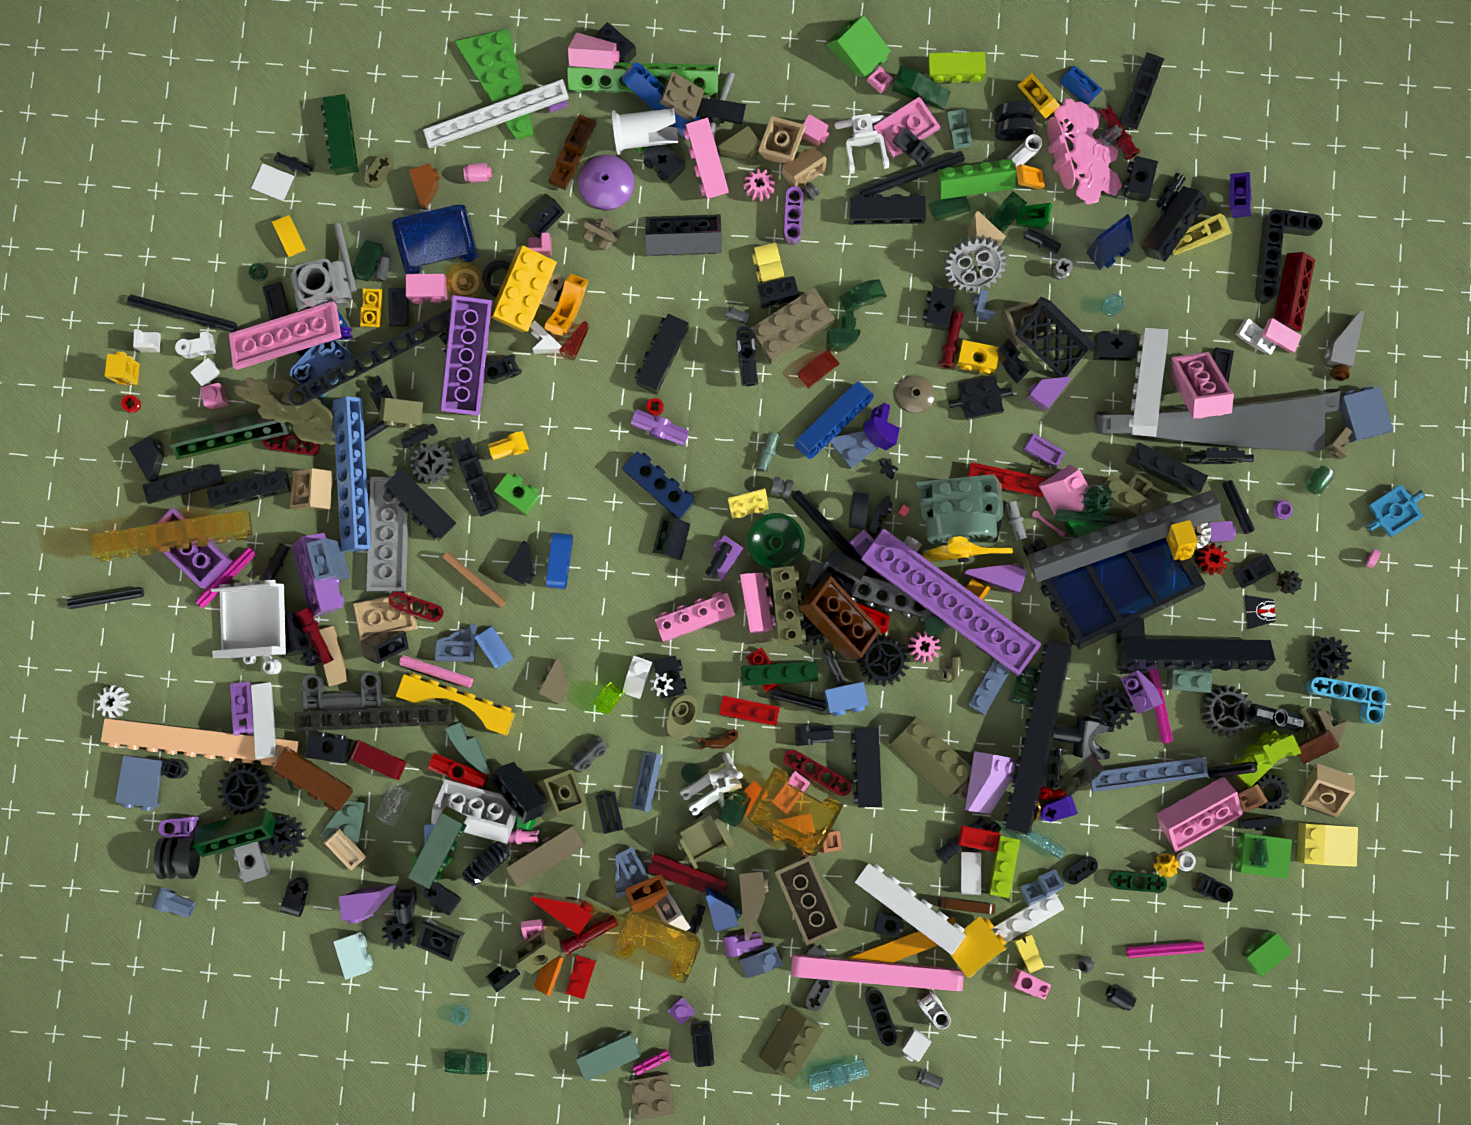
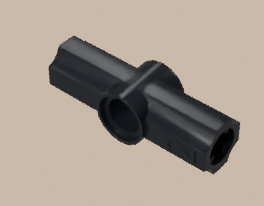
M1250 704L1246 710L1248 720L1262 723L1265 726H1274L1299 732L1304 724L1301 715L1289 713L1283 709Z

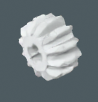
M111 685L110 688H103L104 693H98L100 700L95 702L100 704L97 710L103 711L102 716L109 715L110 718H115L117 715L121 717L123 716L122 711L129 710L125 706L131 703L130 700H126L129 693H123V687L117 689L116 685Z

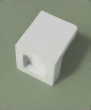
M134 329L133 347L140 352H160L161 334L159 332H142L139 329Z
M207 358L190 373L204 387L212 385L210 381L218 376L220 371L215 366L216 364Z

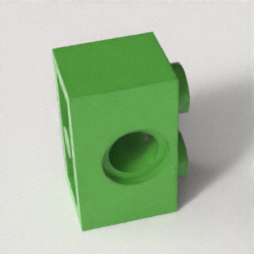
M507 473L494 492L525 515H528L541 498L537 494L539 490L530 484L528 487L522 483L523 479L517 474L510 475ZM518 488H522V496L515 497L514 491Z

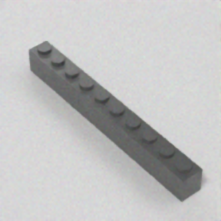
M1213 490L1195 495L1028 554L1030 569L1036 582H1040L1168 536L1170 527L1173 524L1190 520L1194 528L1221 518L1220 502Z

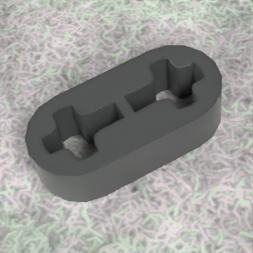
M816 979L805 999L806 1005L810 1010L818 1011L822 1008L832 990V980H827L829 986L828 988L824 987L821 992L819 991L821 987L819 981H824V979ZM818 993L819 997L817 1000L819 1004L811 1006V1001L809 999H814L816 994Z

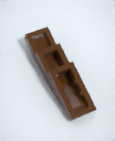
M579 114L564 142V148L556 161V167L549 178V184L563 190L567 189L596 125L595 120Z

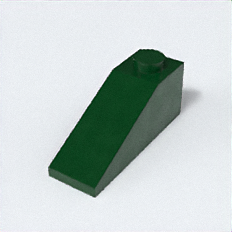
M900 66L892 88L893 92L913 99L920 97L924 103L943 110L951 93L921 73Z

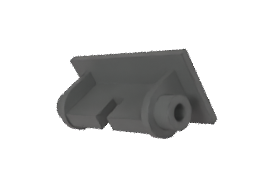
M599 735L593 736L584 744L588 749L586 752L580 748L571 756L572 759L569 762L580 773L587 770L594 760L604 755L609 747Z

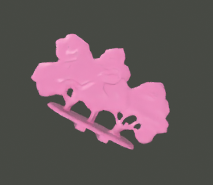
M1065 98L1063 105L1054 111L1055 117H1051L1047 124V135L1050 142L1048 151L1049 154H1053L1055 159L1053 164L1054 171H1058L1063 186L1068 190L1074 186L1075 177L1079 180L1076 195L1080 199L1085 200L1087 205L1098 202L1102 190L1107 194L1115 196L1118 190L1122 188V183L1118 174L1110 169L1108 165L1116 161L1119 149L1113 145L1105 146L1101 143L1100 138L1095 139L1093 137L1094 130L1099 126V112L1089 108L1082 101L1075 103L1073 99ZM1072 123L1074 127L1067 133L1068 128L1066 127ZM1065 137L1073 142L1074 149L1070 152ZM1071 157L1073 158L1074 162L1077 164V168H1075V169H1074V166H1073Z

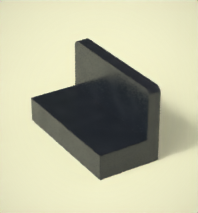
M544 194L519 220L527 225L536 237L540 238L542 233H545L565 211L554 198Z
M662 516L652 553L681 560L690 523L674 517Z

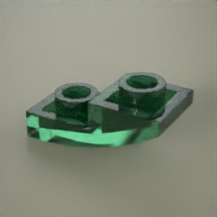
M368 240L364 242L352 269L354 278L369 281L377 269L375 262L384 250L382 244Z
M448 1050L445 1052L444 1072L470 1075L486 1074L487 1054L475 1051L463 1053Z

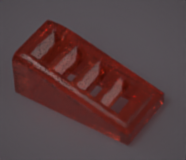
M583 321L560 348L559 352L562 356L571 360L576 359L590 328L588 322Z

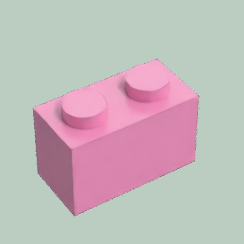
M406 274V297L414 304H422L423 301L439 304L442 301H447V278L444 274Z

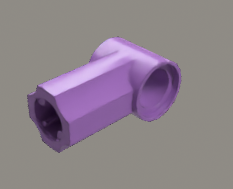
M760 932L752 933L750 941H745V935L740 934L723 937L726 957H735L745 952L763 949Z

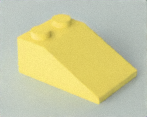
M1298 823L1297 862L1318 865L1357 866L1358 827Z

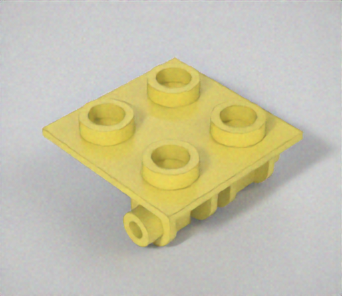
M765 488L728 498L732 519L743 518L749 514L762 513L765 510H769Z

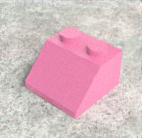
M1068 465L1038 485L1055 517L1079 512L1096 501L1080 469L1072 465Z

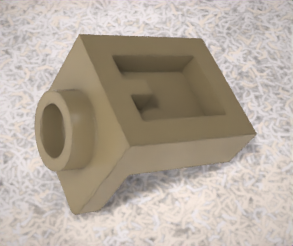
M1347 427L1339 430L1326 446L1329 453L1337 459H1343L1349 455L1342 448L1349 442V436L1352 433Z

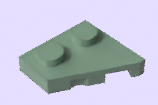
M347 800L341 810L336 812L322 831L321 836L330 837L340 829L351 841L359 842L366 803Z

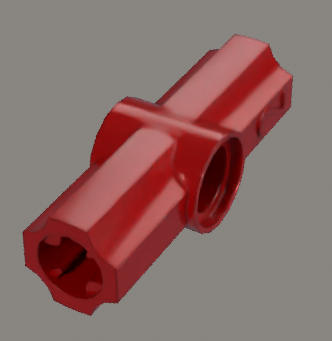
M434 753L428 769L450 777L452 780L479 789L485 787L489 776L466 766L464 763L456 762L437 753ZM457 766L463 769L461 777H457L454 774V769Z

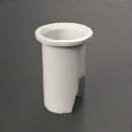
M674 108L620 115L615 110L612 111L614 138L618 155L621 154L623 149L678 143L677 128L668 127L676 123Z

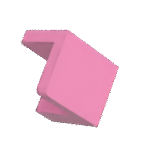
M542 233L540 238L530 237L528 239V248L546 257H551L550 233Z

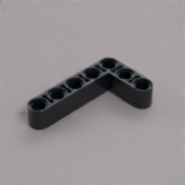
M1276 209L1272 210L1263 219L1255 298L1259 303L1266 304L1277 295L1283 234L1302 236L1315 234L1323 224L1322 218L1319 215ZM1270 217L1275 218L1276 221H1277V224L1273 223V222L1271 221ZM1289 220H1293L1296 226L1291 225ZM1308 222H1311L1314 225V228H1311L1308 225ZM1269 235L1274 237L1275 242L1269 239ZM1267 254H1271L1273 260L1268 259ZM1265 272L1271 274V279L1266 277ZM1263 290L1269 292V297L1263 294Z

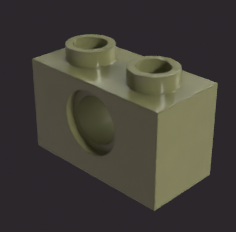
M544 929L513 949L516 965L530 974H533L561 954L559 939Z

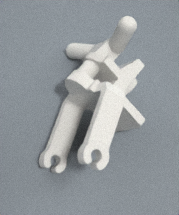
M871 114L853 116L852 119L835 122L834 127L836 129L853 126L852 132L854 135L846 142L850 174L855 173L851 146L862 147L876 142L880 144L884 169L889 168L884 138L881 134H877V131H873L872 127L873 123H879L884 120V115L871 116Z
M729 753L722 755L726 768L716 772H709L688 787L680 790L683 799L688 800L708 785H713L714 790L689 805L688 808L693 815L699 814L701 810L716 800L721 808H725L723 793L734 792L742 788L738 779H741L743 774L736 769Z

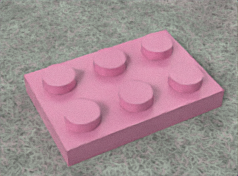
M920 97L873 126V131H877V134L883 136L885 148L893 159L904 153L892 142L903 127H907L921 140H924L940 129V125Z

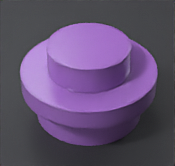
M1280 500L1274 504L1273 513L1277 518L1287 519L1292 515L1293 507L1288 501Z

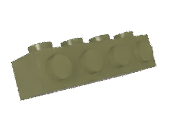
M794 566L771 568L779 647L802 645V640H806L805 628L801 629L800 621H804L803 612L798 608V602L802 601L801 591L796 589V582H799V573L794 571Z

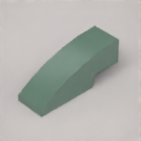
M459 722L445 729L454 746L469 763L485 774L492 773L478 738L473 737L469 739L463 723Z

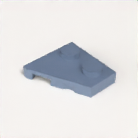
M634 846L615 855V897L618 899L626 895V888L648 880L649 877Z

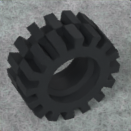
M1264 774L1253 784V786L1258 784L1261 790L1268 784L1273 785L1276 789L1275 797L1270 800L1267 799L1268 802L1259 806L1260 808L1275 810L1281 808V805H1285V799L1288 800L1289 796H1286L1289 793V789H1286L1288 785L1283 782L1282 778H1279L1277 775Z

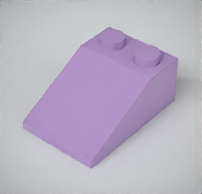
M974 752L965 810L991 814L1013 779L1016 759Z

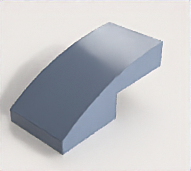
M1052 870L1038 876L1037 880L1021 886L1019 892L1029 907L1060 891L1065 885L1057 871Z

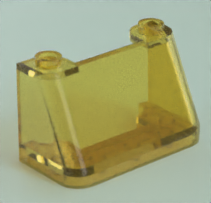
M774 767L753 804L748 819L757 827L800 851L816 856L844 805L834 798H826L823 802L790 785V778L787 772Z
M632 911L624 920L612 955L626 959L633 955L637 947L672 961L670 966L671 977L685 984L701 943L698 936L641 912Z

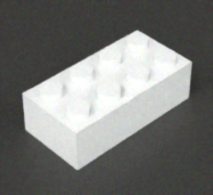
M445 779L432 808L431 823L436 824L441 812L448 806L467 816L465 833L507 844L517 814L503 796Z

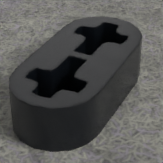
M1091 856L1080 858L1063 871V879L1071 885L1078 884L1097 870V860ZM1086 860L1089 861V862H1091V861L1093 862V863L1091 864V867H1092L1091 870L1088 869V868H1085V869H1083V870L1081 869L1082 867H1084V866L1086 865V863H1085ZM1079 870V873L1075 875V880L1068 879L1069 871L1076 872Z

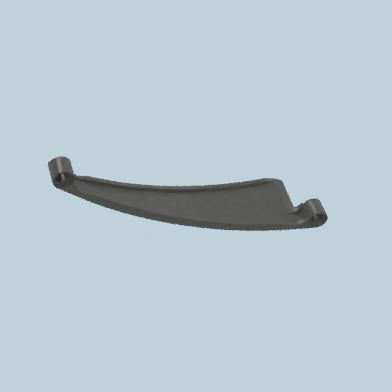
M1331 388L1324 389L1322 393L1316 395L1233 405L1232 413L1204 418L1193 419L1188 409L1159 411L1156 437L1239 447L1320 451L1325 448V413L1340 410V390ZM1096 412V433L1132 434L1133 427H1129L1130 415L1134 416V413Z

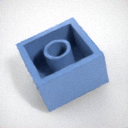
M864 682L823 691L828 714L833 713V717L846 714L845 710L852 709V713L865 710L864 706L869 705Z

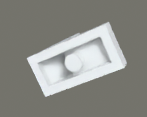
M535 320L531 323V334L538 341L541 339L532 349L535 354L561 353L563 351L562 346Z

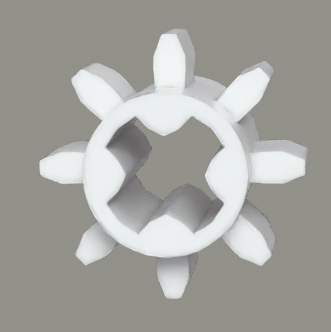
M656 673L657 679L655 681L650 680L651 683H654V687L650 690L656 689L657 696L661 692L668 696L666 691L668 689L673 690L669 686L673 679L667 680L666 673H664L663 677ZM659 680L667 682L664 690L657 688Z

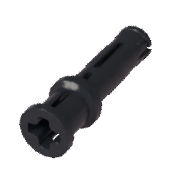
M980 816L969 827L985 829L989 825ZM959 835L954 839H948L944 846L934 851L945 865L948 863L947 860L953 855L959 854L963 847L957 844Z

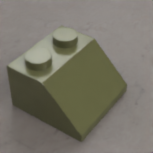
M573 769L534 783L535 789L540 795L544 796L547 802L544 814L542 815L544 822L586 805Z

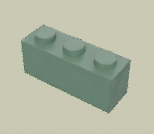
M621 1032L615 1036L616 1039L610 1042L606 1039L599 1042L597 1048L591 1050L589 1047L579 1052L580 1055L576 1058L585 1082L641 1056L632 1032Z

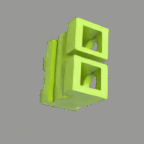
M1282 734L1264 743L1254 745L1255 750L1247 753V757L1250 762H1256L1257 765H1272L1277 762L1276 759H1282L1285 756H1296L1301 754V751L1293 735Z

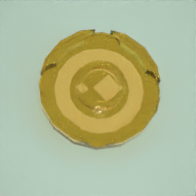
M471 263L454 265L446 277V285L449 292L455 296L476 298L484 287L481 270Z

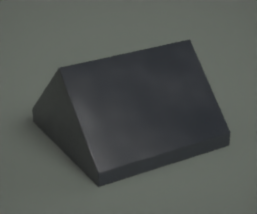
M427 918L422 923L416 946L452 962L465 933L432 918Z

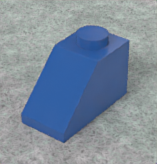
M709 887L705 888L715 932L738 926L737 918H740L738 906L734 907L732 899Z

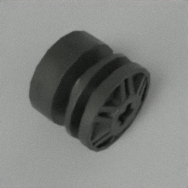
M167 837L159 838L154 851V870L158 879H173L176 875L179 879H194L197 876L200 867V854L192 846L194 837H182L179 841L175 837L169 839Z

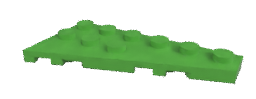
M509 29L455 41L458 49L493 104L524 93ZM529 113L505 122L516 140L534 136Z

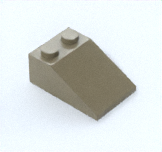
M763 872L739 874L745 941H750L765 902V894H769L767 877L763 878Z

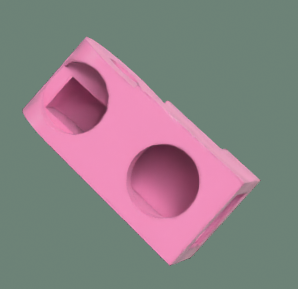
M1017 967L1009 983L1019 990L1044 1000L1051 987V984Z

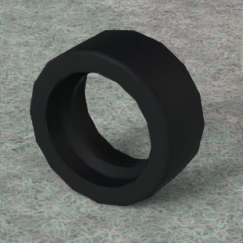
M496 260L485 267L482 274V282L487 292L492 296L497 297L499 290L491 286V274L497 269L508 271L511 263L504 260Z
M853 492L849 528H865L869 503L868 493Z

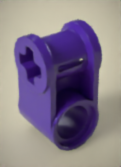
M1070 794L1041 805V815L1039 818L1043 821L1054 822L1078 814L1072 795ZM1048 810H1051L1052 813H1050L1049 816H1046L1045 813H1047Z

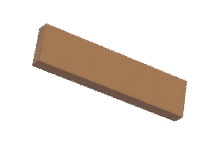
M446 552L442 556L443 559L500 607L503 608L507 604L506 600L453 555Z

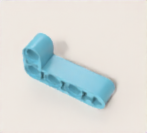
M1323 677L1310 678L1305 683V689L1311 695L1361 703L1360 719L1363 723L1378 724L1384 718L1387 696L1386 692L1380 687ZM1316 683V685L1325 687L1322 689H1317V687H1314V684ZM1334 685H1337L1339 688L1337 694L1333 692ZM1354 688H1356L1358 691V696L1356 698L1352 694V690ZM1373 691L1377 694L1375 701L1371 697ZM1371 710L1374 712L1373 720L1369 718V712Z

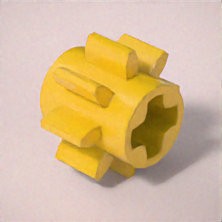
M1163 853L1156 857L1157 863H1154L1155 871H1158L1159 876L1163 875L1169 878L1177 874L1176 868H1179L1180 865L1178 860L1175 859L1174 854Z

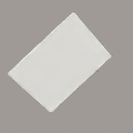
M262 163L251 189L284 201L295 176Z

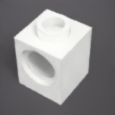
M912 1028L900 1048L904 1052L903 1056L910 1061L915 1059L919 1062L932 1041L915 1028Z

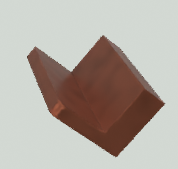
M1329 729L1298 744L1301 751L1298 757L1304 765L1340 746Z

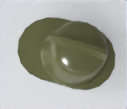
M690 694L679 695L670 701L666 728L671 737L683 739L692 732L699 710L698 700Z

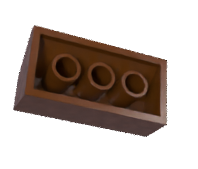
M829 576L812 589L798 606L805 616L847 660L862 658L881 631L832 576Z

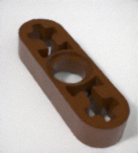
M939 897L938 900L939 908L983 914L995 913V904L947 897Z

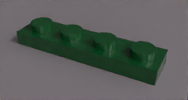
M817 661L740 667L742 687L819 681Z

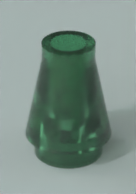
M1254 838L1249 858L1252 867L1267 868L1269 857L1266 839Z

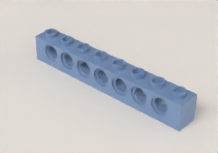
M345 396L333 400L341 551L359 552L371 549L362 398Z

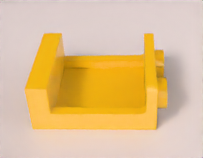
M982 916L964 928L965 931L963 933L966 937L954 954L951 955L967 978H971L979 969L1007 949L1005 947L1007 943L1000 933L996 935L992 930L994 928L992 922L988 918L984 919Z

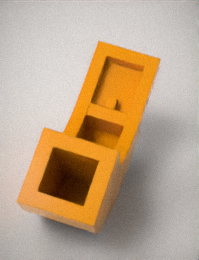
M572 273L565 280L558 305L554 313L547 320L544 329L555 335L562 336L564 333H568L583 301L588 284L587 279Z

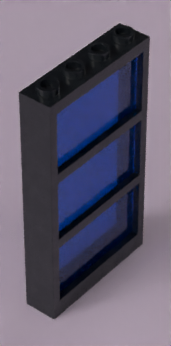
M1167 537L1043 580L1040 588L1043 595L1049 597L1053 612L1058 613L1062 628L1067 629L1070 635L1068 637L1073 646L1076 645L1078 650L1203 591L1206 583L1190 558L1186 560L1173 559Z

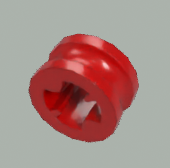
M126 395L121 400V406L129 413H136L141 408V402L133 395ZM130 400L135 402V405L132 406V408L127 406V403L130 402Z
M658 398L650 399L647 402L648 413L652 416L662 414L664 410L663 402ZM652 403L660 404L658 411H655V409L654 411L650 410L652 409Z

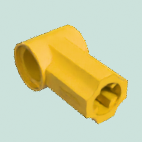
M523 431L515 432L508 435L505 439L488 444L493 460L529 451Z

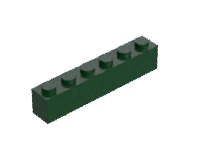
M256 412L174 431L171 433L170 447L176 460L286 435L289 434L290 423H279L273 419H264Z

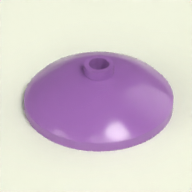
M600 155L592 158L583 166L579 174L578 186L581 196L590 206L599 210H613L624 205L631 197L634 190V176L629 165L622 159L612 155ZM604 176L609 177L606 181L602 180Z

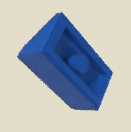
M1075 65L1060 81L1061 85L1087 105L1103 90Z

